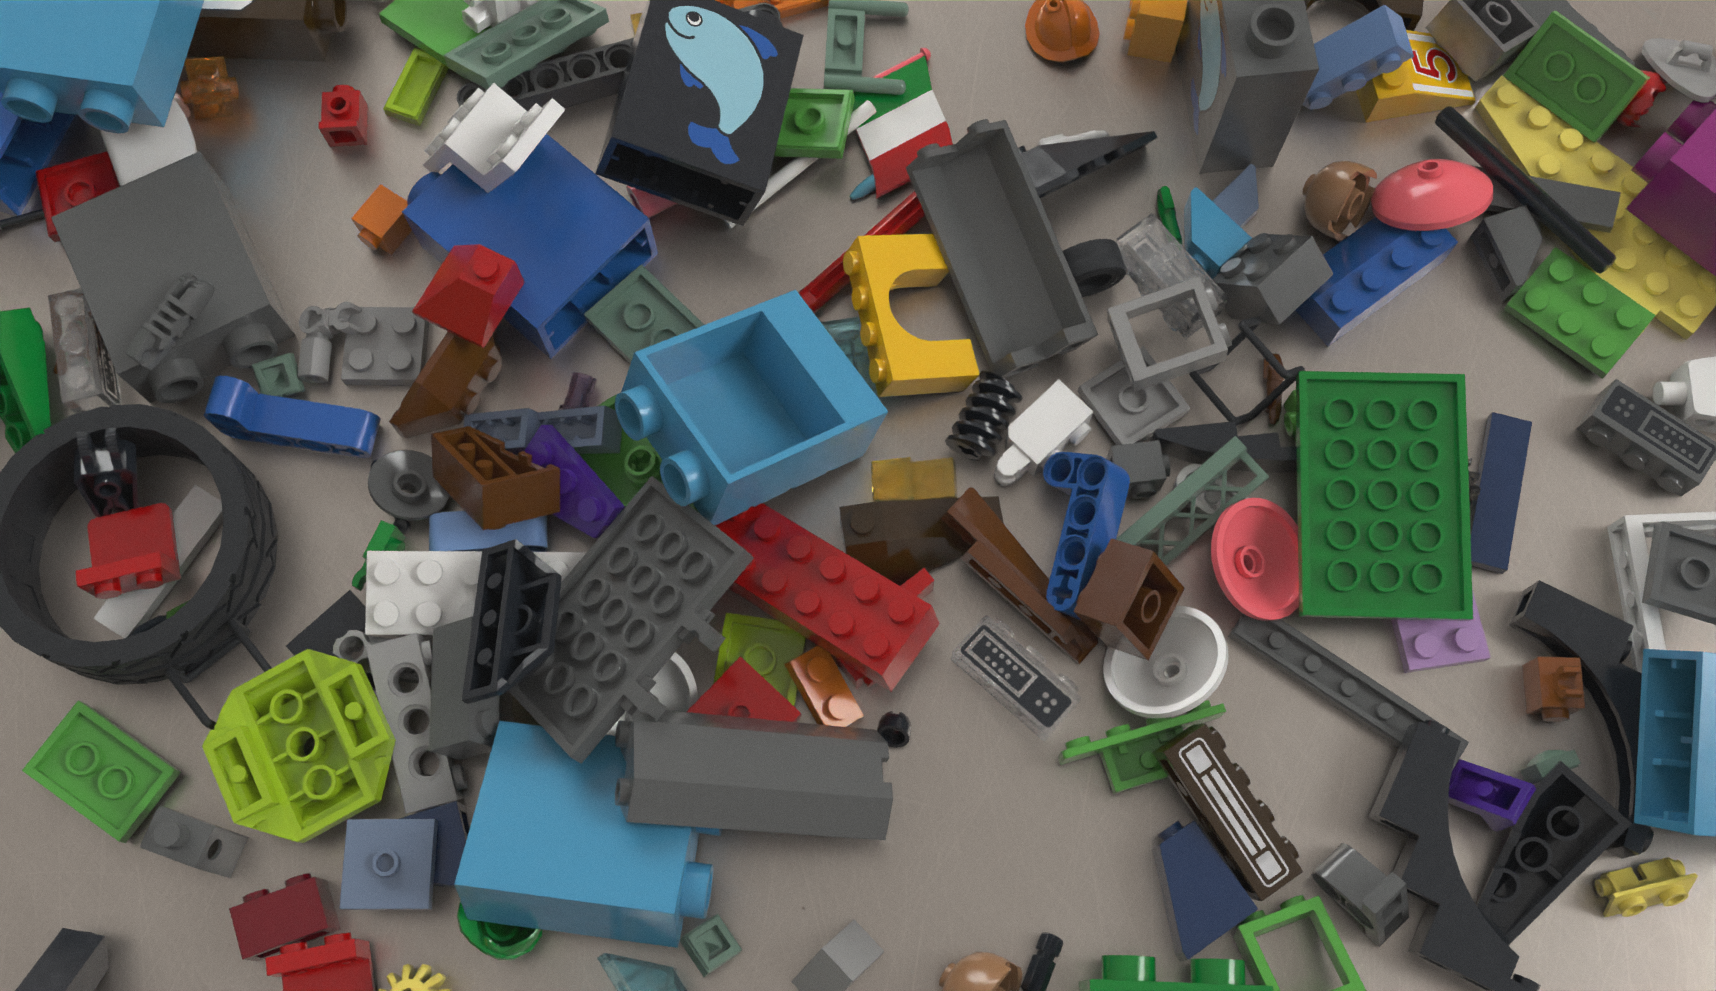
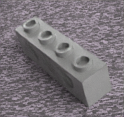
M414 633L365 646L378 701L396 739L392 759L406 814L462 799V789L467 788V780L461 763L455 765L454 758L435 753L439 758V768L433 775L424 774L419 767L420 757L423 753L429 751L431 666L433 654L431 640L425 641L423 635ZM412 668L419 676V683L412 692L406 693L399 685V678L405 670ZM421 709L427 713L429 725L423 733L416 734L409 726V719L413 712Z

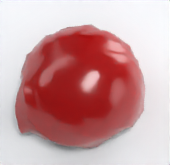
M1640 70L1649 76L1650 79L1616 120L1619 124L1627 127L1641 128L1634 120L1638 121L1640 116L1647 114L1653 106L1658 93L1666 91L1665 84L1667 82L1658 73Z

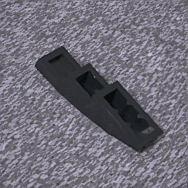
M1235 421L1155 429L1150 441H1160L1162 453H1167L1168 456L1202 465L1236 436L1247 447V453L1266 473L1297 472V446L1281 447L1278 432L1238 436ZM1241 460L1229 469L1252 472Z

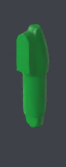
M1162 186L1157 191V212L1171 252L1179 254L1183 250L1176 218V210L1170 189L1167 186Z

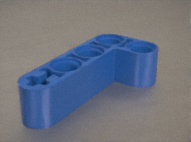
M216 376L214 378L204 412V417L216 429L229 437L357 458L371 457L381 421L378 415L362 409L259 394L247 382L229 376Z
M1057 452L1046 461L1043 476L1050 486L1070 495V500L1046 598L1048 603L1054 607V610L1081 620L1073 612L1077 605L1078 596L1086 588L1096 568L1098 557L1105 551L1110 539L1117 538L1130 478L1125 469L1102 456Z

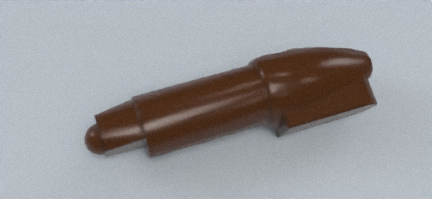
M1277 353L1273 354L1274 357L1283 366V362L1280 355ZM1264 358L1263 382H1266L1267 397L1284 381V378ZM1282 394L1265 408V412L1269 414V423L1272 425L1279 422Z

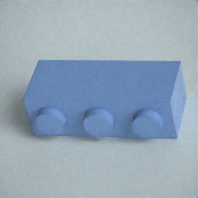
M1383 5L1314 43L1319 71L1303 102V106L1310 110L1324 108L1331 104L1334 98L1346 92L1364 87L1367 81L1382 73H1390L1397 70L1403 62L1414 57L1402 17L1386 5Z

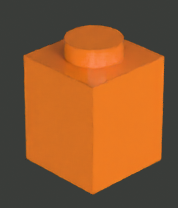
M380 184L351 218L360 232L357 235L358 238L371 249L377 250L380 247L392 255L412 231L402 213L408 206L407 201Z

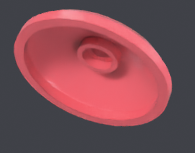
M1446 159L1423 160L1400 168L1386 176L1376 186L1375 192L1371 196V208L1374 215L1380 221L1395 228L1413 231L1445 229L1466 223L1482 214L1493 200V184L1486 174L1469 164Z
M1247 498L1231 504L1218 518L1211 540L1212 566L1220 588L1228 600L1248 617L1261 621H1272L1289 616L1299 607L1297 524L1283 508L1263 498Z

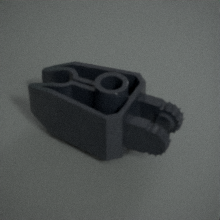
M116 427L105 429L104 441L99 443H93L88 431L77 432L78 449L74 452V483L93 514L97 517L112 514L114 502L116 507H121L125 511L138 508L136 444L125 439L120 440Z

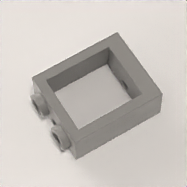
M1200 276L1107 309V321L1134 392L1226 361L1227 347L1232 346L1231 337L1225 323L1218 325L1213 312L1218 309L1215 295L1211 287L1204 288ZM1193 297L1211 345L1146 367L1129 319Z

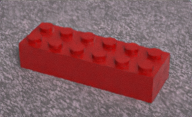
M763 503L755 507L752 506L749 510L715 525L754 557L728 589L890 692L893 691L940 624L932 605Z

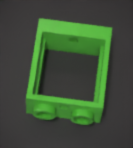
M1303 895L1290 898L1279 905L1281 910L1269 915H1265L1263 910L1256 911L1241 921V925L1237 927L1233 939L1243 960H1245V965L1255 985L1273 986V991H1280L1255 937L1310 917L1343 986L1331 991H1366L1319 895L1305 900Z

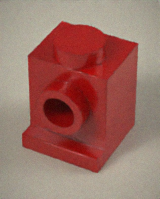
M340 84L334 86L332 92H322L321 122H319L318 129L329 147L367 145L368 105L360 90H355L349 85Z

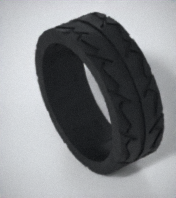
M144 404L111 405V407L102 406L73 414L43 430L45 434L33 437L9 459L0 472V627L14 642L50 662L81 676L116 685L148 684V682L166 680L168 677L165 675L164 670L167 667H172L186 674L209 656L216 654L236 636L228 625L230 618L236 619L247 627L262 605L259 602L267 595L276 569L278 539H274L277 534L272 504L259 480L256 481L255 475L206 428L179 413ZM116 427L120 440L125 439L136 444V458L165 455L187 458L205 465L211 472L221 495L224 522L220 549L211 572L196 594L170 618L150 630L124 639L90 642L71 639L64 634L50 615L41 592L39 565L43 542L53 518L68 497L78 489L74 483V452L78 449L77 432L88 431L93 443H99L104 441L105 429Z

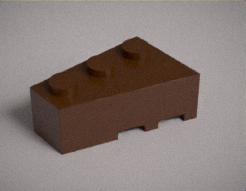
M471 426L431 434L433 478L482 530H498L508 524L560 512L559 467L549 464L546 468L534 464L532 463L531 454L521 451L517 456L505 450V442Z

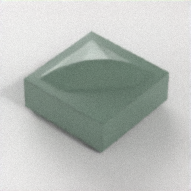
M287 353L251 364L261 394L288 397L305 391L303 381L298 378V366L294 353Z
M1574 749L1571 751L1546 750L1537 754L1530 760L1526 768L1520 770L1525 782L1535 784L1560 760L1570 769L1579 767L1578 764H1581Z
M718 914L680 939V943L703 977L742 951Z

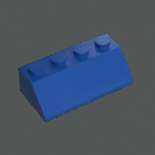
M1374 217L1323 254L1333 275L1295 311L1329 347L1443 263L1458 241L1446 228L1430 231L1404 230L1387 225L1377 217Z

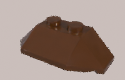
M496 330L484 349L450 332L446 333L403 398L401 406L389 421L400 436L407 439L459 425L464 420L466 414H472L476 410L480 402L481 392L488 382L491 383L497 378L501 370L503 359Z

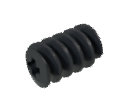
M981 371L979 373L980 380H977L972 386L973 394H969L965 400L967 407L962 408L958 414L960 421H956L953 424V434L949 435L945 440L946 445L951 450L972 460H979L982 455L986 457L995 456L996 452L988 445V442L1001 443L1002 437L994 430L995 428L1000 430L1008 429L1009 423L1001 416L1013 417L1016 410L1008 402L1020 403L1023 399L1022 395L1015 390L1011 383L989 371Z

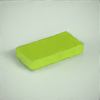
M414 48L383 108L385 114L420 126L449 68L425 51Z

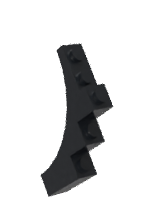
M1538 580L1523 591L1509 626L1540 644L1553 657L1580 658L1583 690L1602 722L1612 752L1616 780L1615 809L1632 823L1606 851L1621 859L1640 855L1650 846L1654 831L1650 829L1651 826L1634 823L1642 673L1622 664L1632 648V641L1628 639L1634 626Z

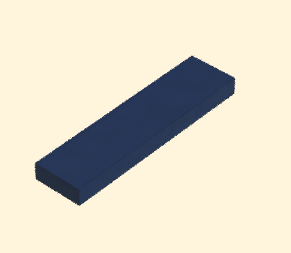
M1495 412L1488 416L1470 515L1471 564L1474 567L1501 574L1508 570L1532 427L1531 421Z

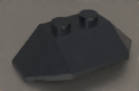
M517 539L482 550L462 701L466 704L504 694L534 674L554 652L562 576Z

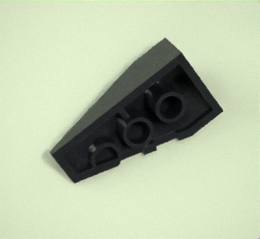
M1155 131L1039 145L1028 151L1024 145L1018 147L1041 199L1145 147L1158 137Z

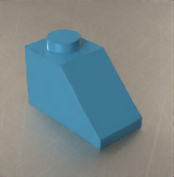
M1195 187L1190 192L1184 207L1185 259L1188 260L1189 266L1196 274L1205 276L1211 281L1221 272L1220 268L1223 264L1236 258L1247 248V243L1252 237L1202 191Z

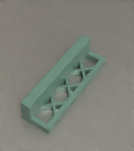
M1234 436L1116 538V540L1138 547L1142 544L1159 545L1158 557L1167 566L1212 528L1227 507L1247 498L1269 479V476L1247 453V447ZM1239 460L1256 476L1245 487L1226 486L1227 471ZM1222 476V486H1211ZM1203 491L1221 492L1220 508L1213 514L1195 513L1196 497ZM1226 492L1237 493L1225 503ZM1189 503H1191L1190 513L1180 512ZM1172 518L1190 519L1189 535L1182 541L1164 540L1165 524ZM1195 519L1205 520L1194 530ZM1160 529L1159 540L1149 539ZM1164 546H1175L1163 557Z

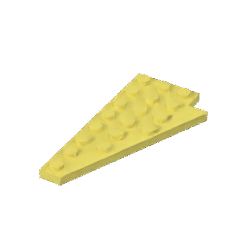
M1501 75L1480 99L1475 108L1507 157L1528 176L1621 192L1611 232L1587 229L1616 256L1615 262L1603 273H1597L1569 248L1577 262L1655 314L1657 320L1687 340L1716 306V276L1625 209L1648 184L1631 171L1633 167L1598 142L1594 143Z

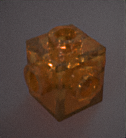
M224 57L186 59L184 63L186 81H180V89L183 103L191 104L194 119L234 116L232 100H239L236 77H228Z

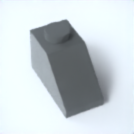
M1526 205L1484 218L1471 234V238L1502 302L1510 300L1524 284L1543 239L1540 225L1531 216Z

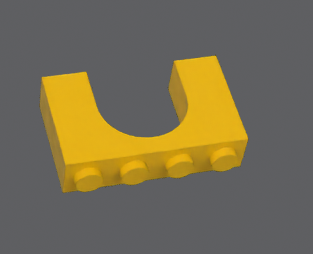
M934 235L857 236L844 254L843 266L845 273L850 277L853 289L852 304L859 314L861 322L860 337L862 344L867 347L870 360L869 375L871 381L876 384L878 397L965 391L980 375L971 339L928 341L917 338L899 325L889 305L890 290L937 286L949 272Z

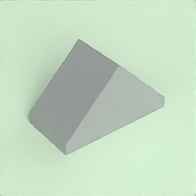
M853 920L821 948L791 982L799 991H846L884 951Z

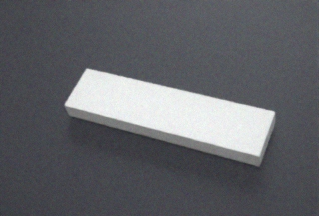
M197 485L193 486L173 513L181 576L224 520L221 500ZM177 581L164 583L162 586L153 589H139L122 593L118 597L110 598L93 619L121 637L126 638L139 625L149 620Z

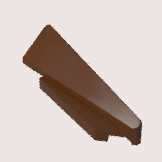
M972 487L968 488L941 518L949 528L971 546L960 559L1079 665L1098 644V638L1082 620L1054 610V607L1048 603L1046 598L1049 578L979 493Z

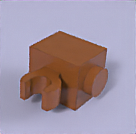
M1536 657L1522 665L1526 714L1542 715L1543 721L1562 722L1570 720L1569 715L1585 708L1580 658Z

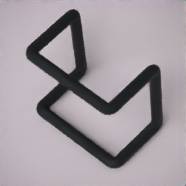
M1259 316L1239 322L1238 326L1241 332L1231 341L1232 346L1227 347V355L1247 337L1274 370L1285 380L1253 410L1235 417L1199 375L1211 371L1219 363L1189 373L1190 377L1227 421H1235L1236 426L1257 417L1296 381L1299 371H1305L1303 366L1286 370L1254 334L1253 331L1262 322Z
M234 618L228 620V625L236 636L216 654L209 656L186 675L172 667H167L164 670L165 675L200 722L211 730H214L216 722L207 716L183 683L191 682L240 643L245 646L264 672L272 668L248 637L250 629Z

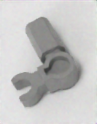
M342 302L336 308L321 309L317 306H310L303 311L300 316L299 327L302 332L306 333V338L302 339L298 368V378L300 380L314 384L328 382L332 348L329 340L342 332L349 335L360 332V327L350 323L349 319L353 314L361 313V307L350 302Z

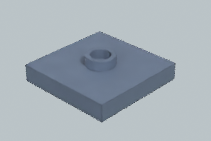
M347 819L339 909L432 910L438 820Z

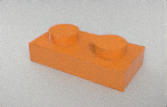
M817 645L784 664L817 724L846 727L864 716L832 656L823 648Z

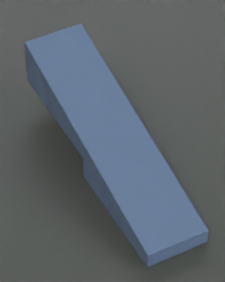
M605 405L537 412L530 408L466 414L464 417L463 427L471 426L505 442V450L515 455L526 449L541 425H553L578 454L620 453L622 426L616 411Z

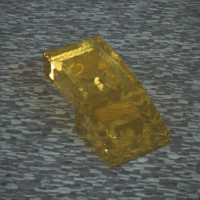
M910 457L871 461L872 497L874 502L958 498L956 462L953 457L913 462Z

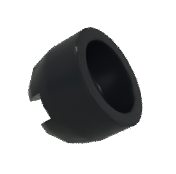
M889 711L882 715L878 723L877 732L888 742L889 747H903L908 744L910 739L911 722L903 712L895 714L893 711Z

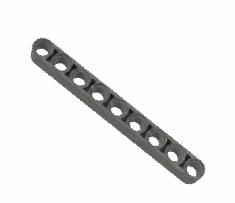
M759 3L738 9L743 12L762 10L774 15L781 21L780 12L772 4ZM634 38L538 63L536 68L517 75L500 89L510 97L518 95L512 99L526 111H529L535 103L543 107L552 98L563 108H568L618 94L626 67H618L627 65ZM585 75H591L588 78H582ZM474 82L463 85L457 93L459 107L464 104L478 87L483 92L487 89ZM549 85H555L554 87L546 88Z

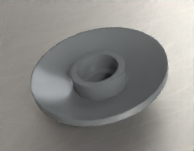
M398 450L387 453L373 464L369 472L368 490L371 498L381 510L399 519L422 520L429 518V516L438 513L444 508L450 496L433 478L432 457L422 452ZM402 490H409L413 494L405 493Z

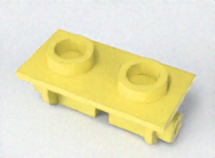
M1666 857L1640 864L1637 870L1643 878L1641 881L1638 880L1633 869L1628 867L1601 874L1600 879L1595 880V889L1599 896H1607L1609 900L1603 912L1604 917L1617 914L1630 917L1641 913L1648 906L1662 903L1668 907L1683 902L1688 898V893L1698 876L1696 873L1685 875V867L1680 860Z

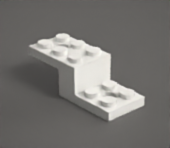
M495 83L485 92L478 87L449 119V124L437 134L424 150L429 155V158L423 166L430 172H439L451 162L489 193L520 168L565 109L552 98L543 107L535 103L529 111H526Z

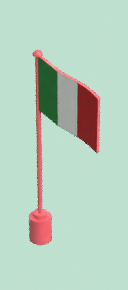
M920 48L919 54L872 77L903 80L906 84V90L902 95L853 92L855 101L852 112L867 100L873 104L877 111L856 128V133L873 171L876 199L911 181L906 167L918 157L917 152L921 148L937 143L939 147L953 145L949 126L932 90L927 66L931 53L927 48ZM626 186L633 205L648 218L678 204Z

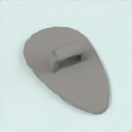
M1664 38L1649 39L1644 42L1642 54L1668 84L1698 102L1705 103L1715 99L1716 59L1712 56V45Z

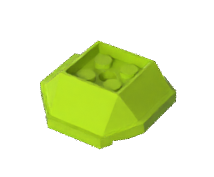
M306 649L234 688L220 711L214 730H210L202 748L235 824L291 841L305 843L381 801L396 739L363 666L356 662ZM313 736L315 740L314 749L306 756L304 752L305 743Z

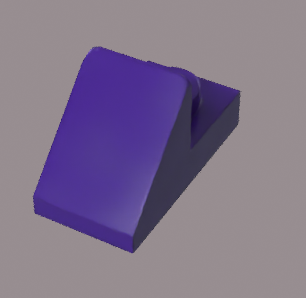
M1459 759L1451 773L1448 803L1481 815L1493 831L1498 832L1516 824L1536 788L1531 783Z

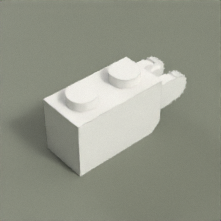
M1059 379L1008 426L1005 438V452L997 460L994 473L997 484L1005 487L1011 486V484H1014L1015 481H1018L1027 472L1034 477L1044 469L1045 463L1051 455L1061 452L1070 442L1076 446L1091 431L1089 423L1094 411Z

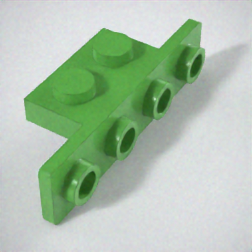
M1207 700L1186 712L1187 714L1175 718H1148L1145 720L1147 726L1131 730L1129 724L1114 727L1105 731L1107 738L1091 742L1089 736L1080 737L1065 743L1066 750L1061 751L1058 760L1060 765L1100 754L1113 794L1167 779L1169 777L1152 752L1192 724H1202L1220 718L1226 712L1224 703L1211 706L1210 701Z

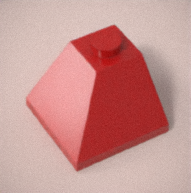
M480 244L454 245L412 310V313L484 349L525 281L514 260Z

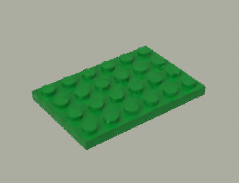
M1299 371L1296 376L1299 617L1439 621L1473 620L1465 374Z

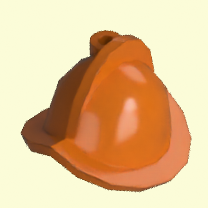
M1035 0L1028 11L1025 23L1027 41L1034 52L1047 60L1060 63L1089 55L1097 46L1100 35L1097 19L1083 0Z

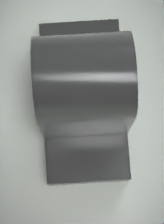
M1341 843L1312 872V877L1319 887L1365 926L1366 936L1379 947L1409 918L1407 884L1393 872L1386 876L1360 853L1345 843Z

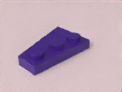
M541 425L524 452L532 455V463L543 468L552 464L560 468V512L553 513V515L592 538H599L625 508L624 504L553 425Z

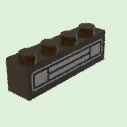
M1192 724L1152 753L1220 857L1249 897L1254 900L1263 901L1303 872L1296 861L1299 858V854L1290 840L1285 836L1280 837L1272 825L1275 818L1268 806L1262 800H1256L1247 787L1251 782L1246 772L1237 763L1232 764L1224 752L1226 743L1220 733L1212 726L1208 728L1207 724Z

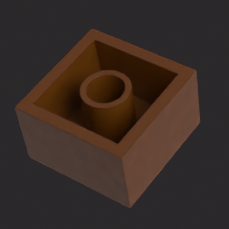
M1111 538L1105 551L1098 557L1096 568L1086 588L1080 592L1073 612L1108 647L1149 661L1185 588L1154 551Z

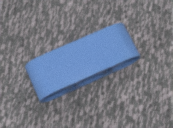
M465 511L441 512L429 516V551H482L483 549L517 539L532 552H547L548 550L547 515L508 524L498 530H482Z

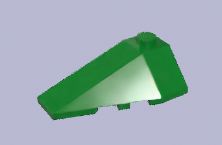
M30 307L0 311V418L6 426L5 438L15 453L36 435L45 434L43 430L51 426L43 329L40 323L35 320Z

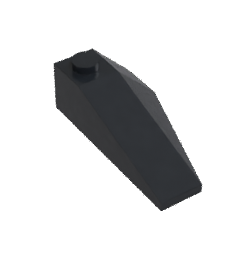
M1561 760L1535 785L1536 790L1516 824L1513 825L1476 904L1485 920L1508 946L1632 824Z

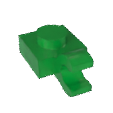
M382 520L380 521L362 556L365 562L352 579V586L356 590L361 591L366 583L367 551H405L406 544L404 541L406 536L396 526Z

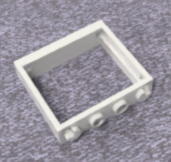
M1716 512L1624 515L1607 527L1624 621L1634 626L1628 639L1632 641L1630 651L1632 666L1634 670L1642 673L1643 649L1666 650L1658 607L1642 603L1649 561L1645 537H1653L1654 526L1662 521L1707 535L1716 534Z

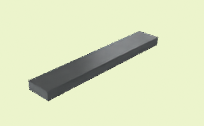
M1242 614L1228 636L1398 749L1409 725L1417 722L1424 723L1425 720L1438 722L1281 619L1261 621ZM1450 731V736L1461 741L1453 763V770L1469 742L1453 731Z

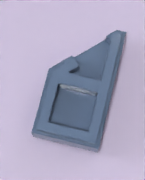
M1250 164L1212 201L1241 228L1256 215L1259 209L1256 167L1253 164Z

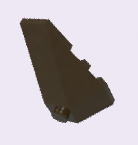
M999 496L982 497L1003 523ZM959 498L876 501L839 507L845 553L899 586L923 568L930 574L938 570V567L958 557H962L971 546L941 520Z

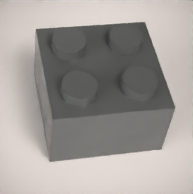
M1261 233L1247 243V248L1239 256L1223 264L1220 268L1221 272L1209 283L1231 319L1245 320L1259 316L1262 319V323L1280 325L1333 275V272L1312 236Z

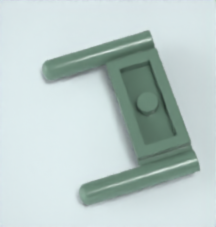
M829 0L823 89L902 95L905 92L906 84L901 79L862 77L865 15L905 17L909 12L907 3L881 0Z

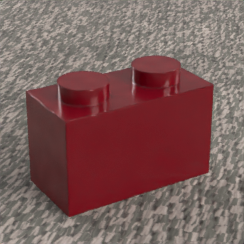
M310 873L298 875L286 880V887L272 893H270L269 889L249 893L242 897L244 903L229 908L242 960L260 961L280 953L281 946L300 942L308 943L340 931L341 927L328 880L312 877Z

